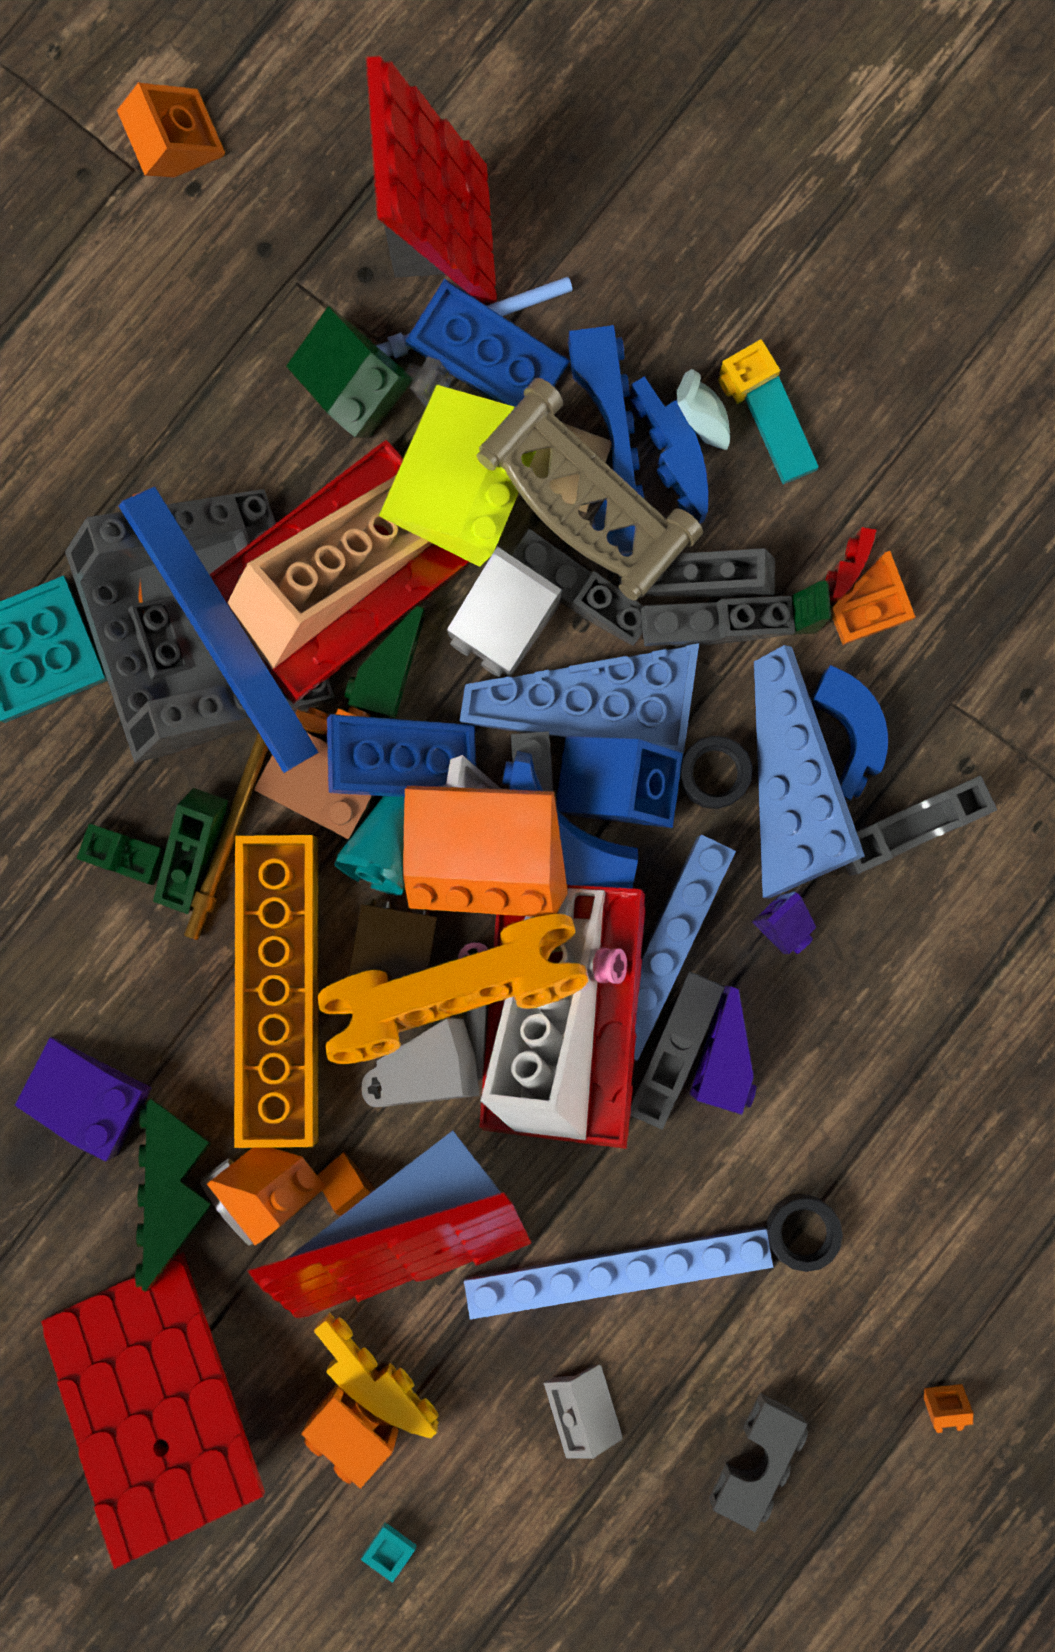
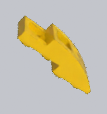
M329 1313L318 1322L313 1331L335 1357L330 1362L326 1372L344 1392L373 1415L395 1427L427 1438H432L437 1434L439 1425L437 1421L439 1417L438 1412L428 1399L420 1400L412 1390L414 1387L412 1379L402 1368L396 1370L389 1363L378 1372L375 1369L378 1366L375 1358L366 1348L363 1347L360 1350L351 1339L353 1332L342 1318L338 1317L335 1319Z

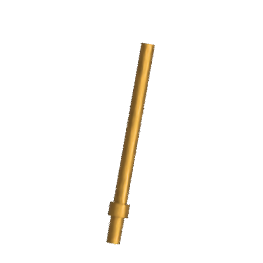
M259 732L200 892H195L191 903L194 909L184 936L199 940L208 912L212 913L217 902V899L214 898L268 751V747Z

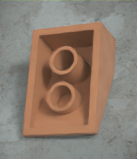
M308 734L319 753L283 773L272 755L254 791L349 840L367 818L378 796L329 793L327 742Z

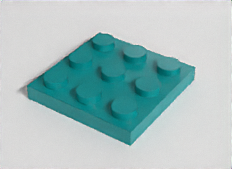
M64 575L0 601L1 722L7 723L107 681L101 659L69 580Z

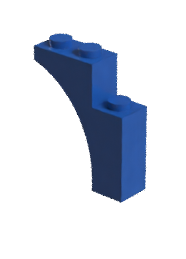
M516 751L514 763L506 762L502 784L509 785V790L544 791L534 768L532 754ZM557 810L567 884L632 889L638 863V848L623 846L594 837L571 823Z

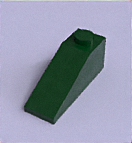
M416 606L359 667L357 676H350L345 691V698L350 699L348 703L350 707L381 718L396 719L426 617L424 608Z
M192 788L177 804L153 902L187 915L191 912L192 900L195 892H198L221 831L228 800Z

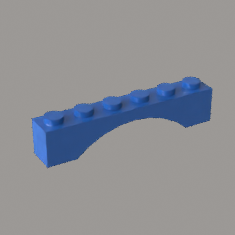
M614 325L569 331L568 346L572 376L596 404L607 426L612 443L613 470L644 498L642 485H635L634 471L639 470V457L637 448H630L629 434L634 433V420L632 411H625L624 397H629V383L627 374H620L619 360H624L622 337H615ZM604 500L594 517L592 524L594 530L601 531L604 529L607 500ZM635 526L607 533L608 543L618 546L620 554L625 557L632 555Z

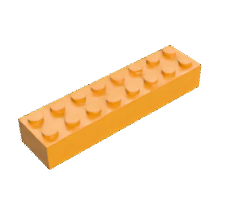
M313 835L235 836L234 1148L313 1147L318 1143V838Z

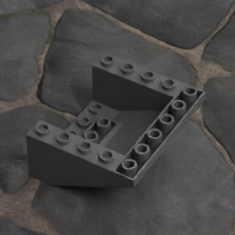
M264 489L166 504L209 574L276 524ZM116 512L87 517L65 553L134 763L170 755L255 727L124 514ZM140 580H141V590H142V600H143V603H139V598H138V597H139ZM328 678L295 704L283 693L294 713H296L297 709L303 711L309 709V707L312 708L330 702L335 698Z

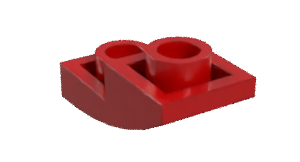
M861 527L854 538L849 537L845 550V559L850 560V562L839 561L833 571H827L825 581L829 585L830 606H834L847 593L863 570L874 543L875 529Z

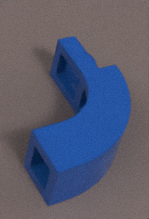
M830 665L823 672L810 700L813 707L837 719L848 735L850 743L849 757L838 780L845 801L848 802L853 796L858 798L861 795L868 780L867 777L863 776L864 772L872 776L881 773L887 756L888 731L884 714L872 693L859 680Z

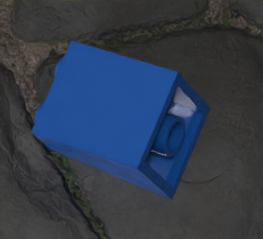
M566 736L562 754L559 787L556 794V808L561 813L577 817L673 828L683 753L640 739Z

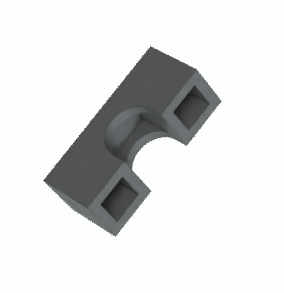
M759 1393L743 1429L748 1439L764 1448L763 1458L756 1467L749 1470H741L728 1463L725 1464L709 1497L713 1511L756 1532L760 1522L765 1523L768 1520L774 1506L772 1497L777 1487H783L791 1471L789 1462L795 1450L799 1452L803 1448L808 1436L807 1423L801 1413Z

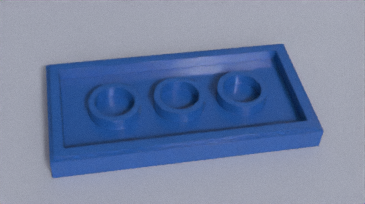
M445 278L405 341V345L488 399L514 407L525 397L524 390L535 378L544 379L554 387L570 362Z
M335 714L327 717L329 793L405 797V788L407 786L440 787L447 783L450 759L463 755L476 766L475 725Z

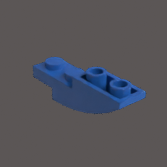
M644 376L632 384L629 405L638 419L644 417L650 426L649 435L659 450L663 448L666 450L660 454L658 461L659 468L657 469V474L667 488L673 487L679 496L677 500L679 508L691 514L701 524L708 513V483L704 458L696 433L686 420L677 400L664 407Z

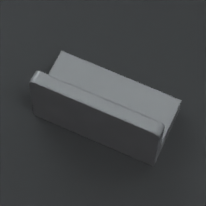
M593 1365L576 1376L553 1377L544 1382L566 1458H595L622 1440V1433L601 1365Z

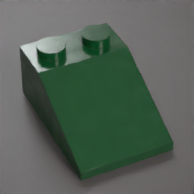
M331 306L326 308L286 365L326 413L355 438H370L413 380L407 372Z

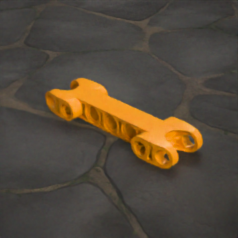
M549 914L511 924L500 933L501 946L392 981H388L387 973L384 971L369 970L346 977L325 987L318 994L320 1011L327 1014H352L350 1025L326 1043L328 1060L337 1064H351L388 1055L399 1049L400 1039L398 1033L513 996H515L517 1006L524 1009H532L559 1001L578 992L588 982L585 966L579 963L555 964L548 962L550 954L554 949L574 936L575 927L573 919L565 914Z

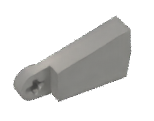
M447 1018L400 1046L395 1052L377 1060V1067L370 1070L364 1076L361 1088L365 1102L372 1107H390L480 1096L475 1055L464 1019ZM381 1085L382 1091L378 1094L377 1087Z

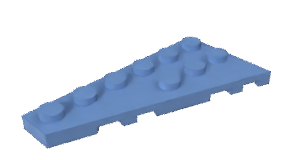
M699 643L670 650L652 651L651 653L636 656H623L572 665L568 668L551 671L544 670L528 675L509 676L465 684L460 723L524 733L549 731V736L565 739L566 736L640 739L684 754Z
M786 645L754 661L763 898H772L865 857L793 648Z

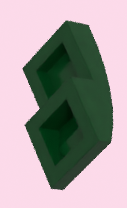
M89 823L76 859L146 884L155 885L166 850Z

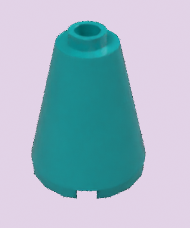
M383 796L338 853L335 861L337 869L357 882L362 878L372 883L370 886L372 889L391 895H402L405 890L403 879L405 797Z

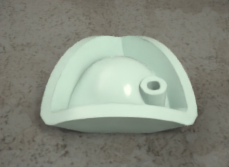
M691 369L684 374L678 387L677 403L689 425L706 444L727 451L730 443V429L726 409L716 393L700 382V374Z

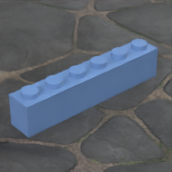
M703 835L696 838L641 954L642 967L635 1026L636 1044L634 1059L637 1061L736 852Z

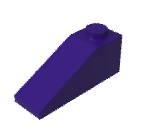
M797 892L777 896L752 921L783 954H790L792 951L799 954L813 940L809 934L816 928L802 897Z

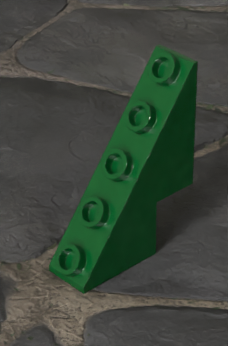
M149 1099L147 1105H141L140 1128H146V1144H140L138 1155L139 1168H145V1183H139L137 1193L138 1207H144V1223L137 1224L136 1244L137 1247H143V1263L136 1264L135 1285L136 1287H142L144 1292L151 1289L213 1206L211 1201L184 1182L212 1143L152 1099Z

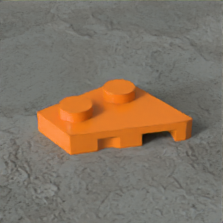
M891 551L885 552L831 609V616L842 645L907 623L916 618Z

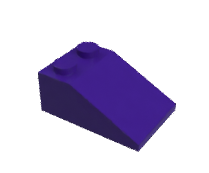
M724 986L711 1020L689 1094L699 1102L742 1115L744 1107H751L757 1086L752 1084L754 1076L739 989Z
M50 1037L15 1106L70 1144L106 1162L118 1156L140 1113V1107L144 1105L152 1087L54 1037Z

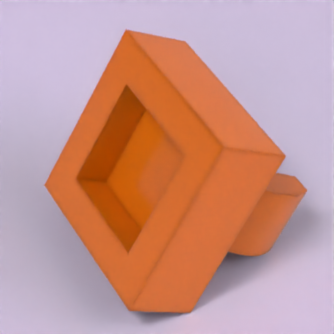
M963 1384L924 1388V1401L937 1433H942L943 1428L956 1427L957 1431H962L965 1425H973V1411Z

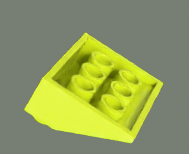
M436 385L378 516L480 567L495 551L519 492L502 467H496L494 471L488 470L477 459V453L480 451L479 447L515 407ZM536 451L522 454L521 461L526 467H530Z

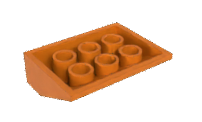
M407 786L405 788L403 879L409 908L529 917L557 914L568 894L554 791Z

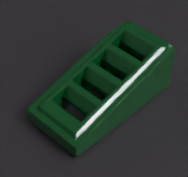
M819 581L791 596L796 632L792 635L817 634L831 618L829 585L827 581Z

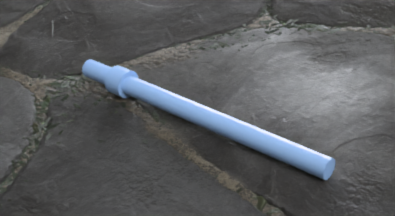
M565 277L487 305V307L501 316H505L572 291V285L569 277ZM402 333L387 337V342L376 345L388 357L393 356L394 359L409 354L408 350L411 349L405 345L409 334L403 336Z

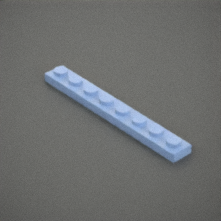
M759 1227L464 1278V1286L471 1320L773 1268L767 1229Z

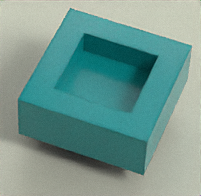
M384 1522L362 1554L361 1560L393 1583L414 1553L416 1544Z

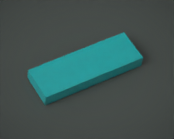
M779 376L747 393L745 400L782 484L784 485L817 471L819 466Z

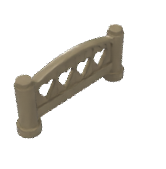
M535 378L524 390L525 397L479 447L480 451L477 453V459L485 468L494 471L496 467H502L536 515L572 548L602 567L622 577V583L619 585L620 591L627 598L636 601L649 591L686 546L691 547L703 534V529L691 514L682 509H674L665 519L554 416L563 405L562 397L549 382L541 378ZM550 448L548 476L543 479L538 478L534 474L533 468L526 467L522 463V454ZM578 474L576 502L572 505L566 504L561 494H556L551 490L550 482L553 479ZM607 500L604 529L601 531L594 530L590 525V520H584L580 517L578 509L582 505ZM635 526L632 555L625 557L620 554L618 546L608 543L607 533Z

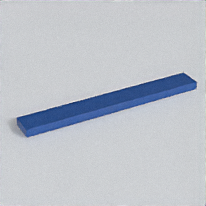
M152 487L123 500L119 508L283 773L319 753L157 489Z

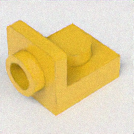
M760 339L722 362L718 380L723 392L728 397L733 396L736 403L739 404L745 400L747 393L779 376L780 369L764 342Z

